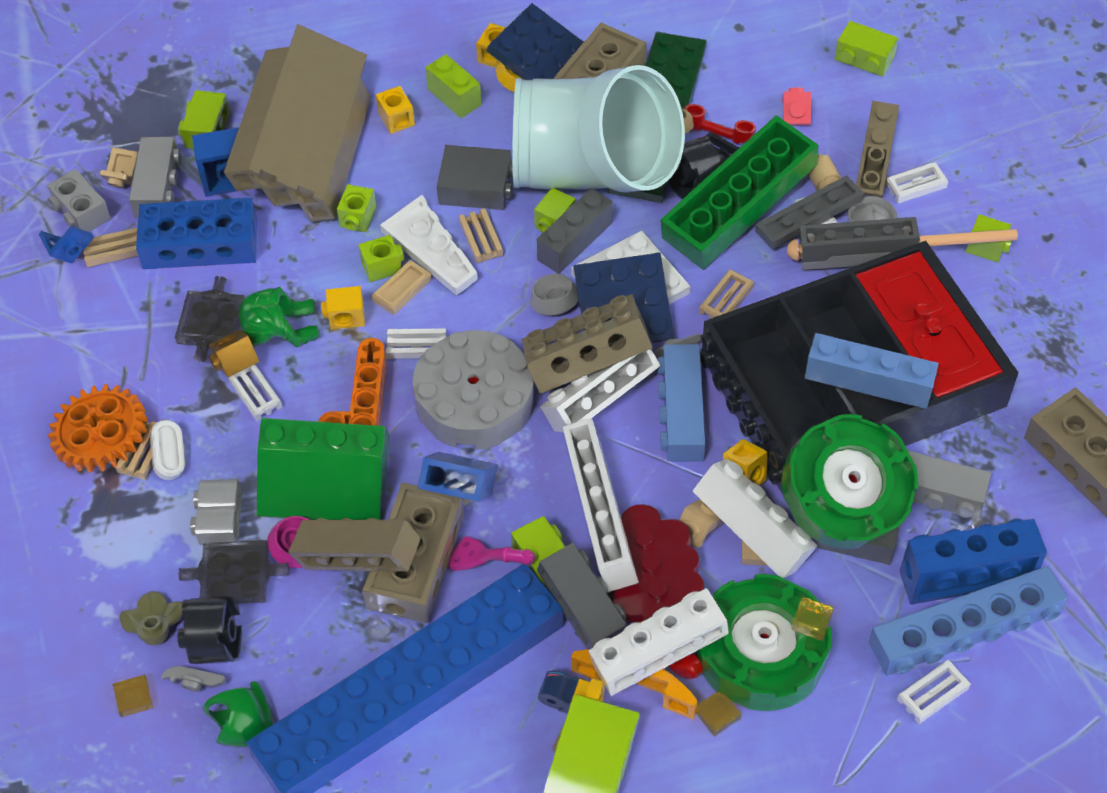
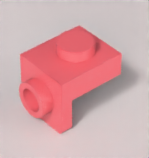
M789 88L788 92H784L782 95L783 120L791 126H810L811 92H804V88Z

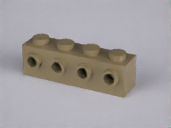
M318 518L317 520L301 521L288 553L305 570L408 571L421 537L411 528L409 522L400 518H394L393 520H377L374 518H368L367 520H352L348 518L326 520Z

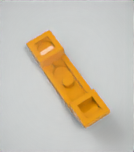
M590 649L573 651L571 671L590 679L601 680L592 664L588 651ZM662 669L636 683L663 694L662 708L694 720L697 699L682 682L666 670Z

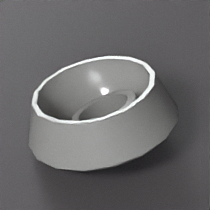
M865 196L863 201L848 209L849 222L897 218V212L893 205L887 200L876 196Z
M549 274L538 279L532 287L530 297L532 309L539 314L548 316L567 312L578 301L576 286L569 277L562 274Z

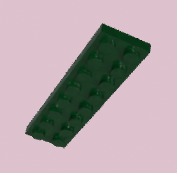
M656 31L645 66L656 70L669 82L678 97L681 109H684L685 106L691 103L706 51L707 40ZM668 181L652 190L619 192L608 188V193L662 203Z

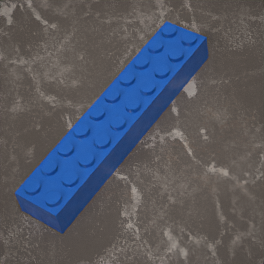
M522 564L247 741L252 759L276 793H314L563 628V608L527 565Z

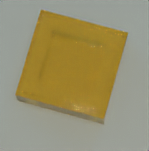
M802 597L792 622L791 630L823 641L834 607Z
M145 674L113 683L120 717L153 708L148 679Z
M720 691L699 703L696 709V715L714 737L739 721L742 715L731 700Z

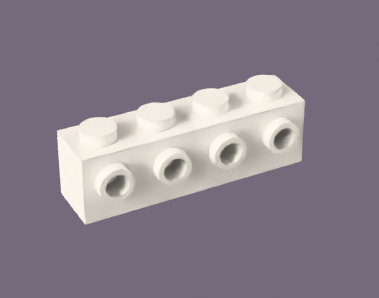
M650 349L571 381V384L564 389L561 388L549 394L547 397L548 401L542 404L540 408L553 430L564 433L563 426L594 417L660 367V364Z
M725 459L714 463L693 489V492L782 578L795 573L817 547L811 540V537L788 518V513L781 506L774 504L765 495V491L761 486L752 483L743 474L741 467L735 462Z
M706 588L700 592L694 591L687 594L681 602L670 608L663 607L657 610L651 618L641 623L635 622L630 624L622 633L611 639L604 638L598 641L588 651L594 668L610 696H613L729 634L727 619Z

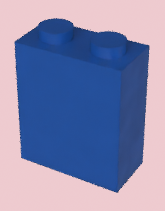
M436 452L423 457L417 489L480 502L492 495L498 464Z

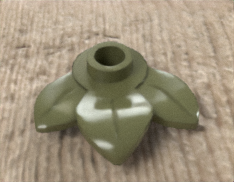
M150 591L141 596L137 602L136 609L125 610L120 613L121 625L126 632L137 633L139 639L146 644L158 645L167 639L170 626L180 621L183 617L182 601L167 604L162 593Z

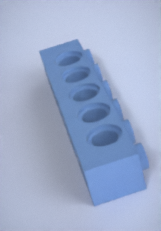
M1046 566L873 627L868 643L886 676L896 672L897 674H904L912 670L915 665L923 662L928 664L935 663L948 653L954 651L957 653L965 652L971 649L974 644L984 640L988 643L993 642L1009 631L1021 632L1029 628L1034 622L1043 619L1046 622L1054 620L1062 614L1068 597L1050 567ZM1022 600H1028L1033 605L1026 604ZM993 610H999L1004 615H998ZM964 620L971 621L976 626L967 625ZM934 631H941L946 636H939ZM911 641L915 643L917 647H910L906 645L904 642Z

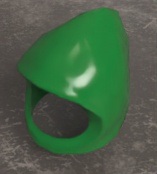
M256 681L250 682V689L241 687L223 691L212 696L203 705V712L214 720L221 730L216 743L223 746L248 747L247 741L272 726L274 722L270 706L259 683ZM214 704H223L227 707V709L221 711L209 710Z

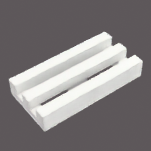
M936 162L887 177L885 185L887 188H891L890 193L892 196H896L895 201L899 204L947 188L948 180ZM935 173V174H933V175H930V176H927V177L922 178L923 176H926V175ZM911 180H912V182H909V183H906V184H903V185H899V186H898V184H901V183H904V182H907V181H911Z
M446 328L387 329V359L420 358L428 349L423 348V346H433L446 338ZM408 346H411V348H394V347H408Z
M255 364L227 377L256 421L260 420L261 415L264 413L267 416L271 414L274 408L277 410L283 408L280 399ZM250 371L271 401L266 403L246 374ZM240 376L260 407L257 408L237 380V377Z
M948 659L898 694L897 700L900 704H905L906 711L909 714L913 713L915 716L914 720L920 724L967 691L971 683ZM949 671L951 673V676L917 700L913 701L911 699L912 696ZM956 681L959 682L958 685H956L954 688H952L947 693L942 695L940 698L935 700L933 703L928 705L926 708H924L923 710L920 709L921 706H923L925 703L933 699L935 696L940 694L942 691L947 689Z

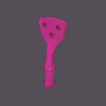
M466 536L462 538L453 550L448 566L452 571L467 570L493 559L506 563L511 561L530 565L535 561L536 556L534 552L528 549L518 550L511 549L510 547L486 549L479 540Z

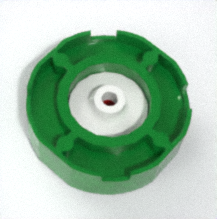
M838 415L809 429L790 451L782 473L783 497L798 526L815 540L841 549L861 548L895 530L911 512L912 509L910 508L915 491L918 490L917 468L901 437L883 423L878 425L862 419V415Z
M754 574V579L743 580L737 583L731 580L717 589L712 597L727 619L729 634L696 651L697 658L703 667L702 674L709 685L719 695L747 709L756 711H775L788 708L808 697L813 692L827 666L832 643L831 627L828 626L822 612L823 606L817 598L807 589L780 576L770 574Z

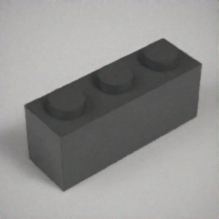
M590 188L537 238V260L560 274L613 223V201Z
M571 543L540 561L537 572L552 596L563 608V613L586 649H592L598 641L604 638L611 639L622 633L627 625L625 623L626 616L622 608L617 603L613 604L608 597V588L600 576L595 577L589 568L591 563L587 554L582 549L578 550L574 543Z

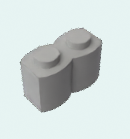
M238 479L200 481L199 490H195L193 495L194 508L197 509L196 517H191L190 529L192 536H196L199 545L237 544L239 517L242 506V490Z

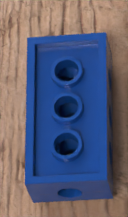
M253 198L139 204L136 250L142 269L256 263L257 215Z
M1013 519L1005 524L993 526L983 524L970 530L960 531L953 529L940 535L916 536L908 540L899 572L910 605L964 596L1040 569L1047 550L1035 519Z

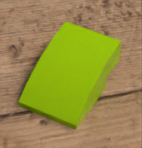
M575 694L559 738L544 793H618L621 780L624 777L640 712Z

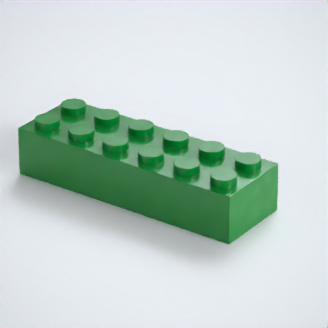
M776 115L660 219L662 239L704 270L818 165L819 145Z

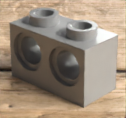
M76 169L47 185L51 195L48 198L50 205L56 212L61 211L63 213L62 216L69 227L73 226L90 232L111 220L104 199Z

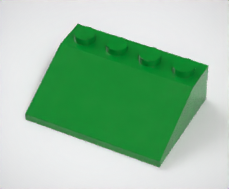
M261 418L257 448L256 516L283 519L291 516H302L309 520H317L318 518L326 520H341L343 518L367 520L368 518L381 520L390 438L386 427Z

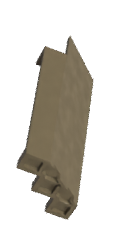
M299 24L296 26L290 47L265 51L224 170L225 175L237 191L262 188L273 206L299 204L311 222L336 219L337 207L343 195L371 99L370 93L361 80L367 54Z

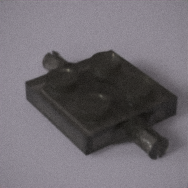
M219 276L215 277L212 290L203 292L187 291L175 340L177 344L197 346L194 360L200 362V360L202 362L206 361L210 348L208 344L240 328L239 308L245 296L224 292L227 279L223 276L220 278Z
M267 540L203 543V555L199 566L179 568V581L199 580L200 598L233 596L237 604L266 602L267 584L270 576H289L288 562L269 563Z

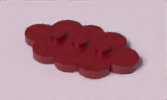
M645 504L634 505L623 512L621 520L638 583L613 590L615 592L613 604L617 603L622 608L627 621H645L651 618L657 610L663 607L670 608L681 602L687 594L694 591L700 592L705 589L704 581L698 574L700 569L699 555L690 546L691 536L686 524L675 519L661 520L658 511L652 506Z

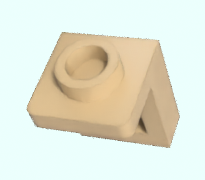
M112 147L107 170L101 169L100 176L107 180L108 185L123 188L124 184L132 186L138 152Z
M701 499L685 507L679 521L687 525L690 531L691 545L695 548L703 545L708 533L724 524Z

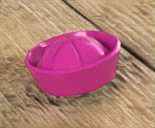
M291 516L279 521L271 528L267 537L268 549L272 557L280 564L289 568H302L288 553L301 521L309 520L302 516Z

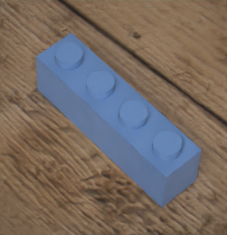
M815 333L808 357L805 379L927 409L939 363Z
M699 344L664 345L663 357H657L660 367L657 368V373L663 374V381L658 382L659 399H664L665 405L659 407L660 424H665L666 432H661L660 435L661 450H667V462L704 461L705 430Z

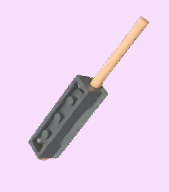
M916 217L800 226V244H798V239L792 240L787 246V254L792 260L799 261L801 259L802 270L851 267L925 240L930 246L1017 240L1018 233L1017 229L919 236Z

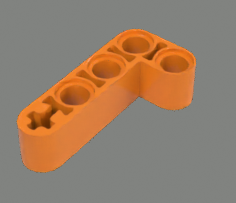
M367 338L358 346L350 411L326 412L319 418L318 422L380 426L387 371L386 355L382 341L377 338Z

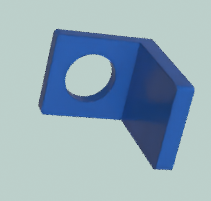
M73 226L62 237L44 231L39 233L49 256L69 263H73L94 239L92 233Z

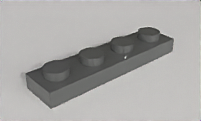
M845 176L756 224L755 232L771 249H774L800 235V226L820 224L863 201L864 192L848 176Z

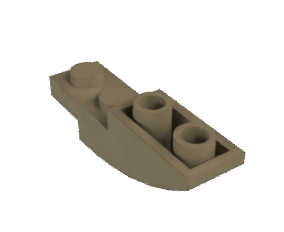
M872 101L856 185L864 192V195L880 198L883 196L900 105Z

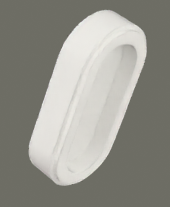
M162 420L154 425L150 434L152 465L158 477L164 480H174L182 474L185 467L182 430L175 422Z

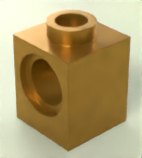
M241 329L208 344L212 351V354L208 356L216 372L221 370L227 377L260 362L248 335Z

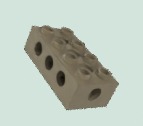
M600 23L553 79L597 77L611 69L636 65L645 66L646 42Z
M633 294L615 297L606 305L588 308L579 316L571 319H561L552 327L544 330H534L522 338L526 364L540 394L653 349Z
M1075 387L1031 417L1024 438L1107 517V416Z
M402 482L388 520L400 518L409 522L411 528L421 537L408 571H370L363 588L366 609L428 623L464 517L463 498L417 489L418 486Z

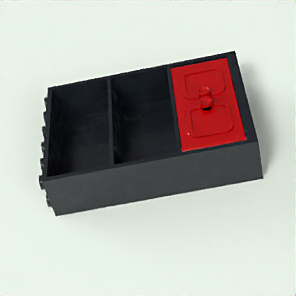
M926 240L705 320L703 334L700 336L702 343L700 362L705 369H709L715 388L724 394L726 406L731 414L735 413L738 418L743 436L749 437L752 444L767 451L768 478L773 485L776 484L782 494V473L786 459L796 443L812 427L838 415H862V419L878 425L883 423L901 437L904 445L907 446L1007 407L1019 373ZM815 333L939 363L927 409L805 379L808 357Z

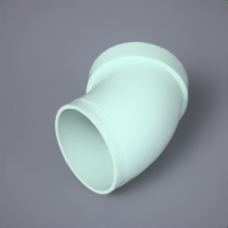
M636 65L607 70L599 76L591 78L533 80L516 78L512 147L514 188H610L619 192L644 191L662 186L676 171L682 157L685 141L683 112L672 86L656 70Z

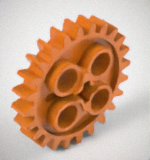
M105 384L101 391H98L94 385L92 386L91 393L88 394L82 389L80 390V398L77 399L74 396H70V401L72 402L70 405H60L63 413L53 414L57 422L49 424L52 430L48 434L52 442L50 446L60 462L64 461L67 468H71L74 465L77 472L86 467L87 471L92 473L95 466H99L103 472L108 463L114 468L117 467L116 459L121 458L127 461L125 453L127 451L136 453L137 450L134 443H143L144 440L140 434L148 431L145 426L148 418L145 415L146 410L136 394L132 395L128 388L122 391L119 385L110 390L108 384Z

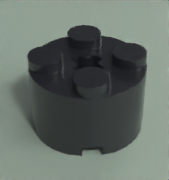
M707 136L684 143L680 163L672 177L668 180L671 188L680 199L685 198L726 161L722 155H718Z
M233 596L183 600L182 615L184 623L183 628L178 630L177 637L179 647L186 648L189 663L234 662L233 658H238L242 643V625L236 626L234 615H240L239 606Z

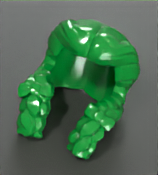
M281 286L266 288L248 295L243 299L239 308L241 329L248 335L253 347L269 342L273 336H280L295 347L320 337L317 325H309L294 331L284 317L294 315L296 318H300L302 315L314 314V300L295 301L290 299Z

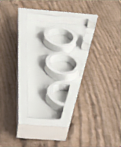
M423 195L380 225L381 232L385 236L391 234L395 244H400L405 253L430 272L456 296L478 280L476 270L462 250L457 248L452 241V236L440 224L438 216L428 207Z

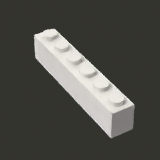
M590 418L563 426L598 568L608 588V592L637 584V575L593 419Z

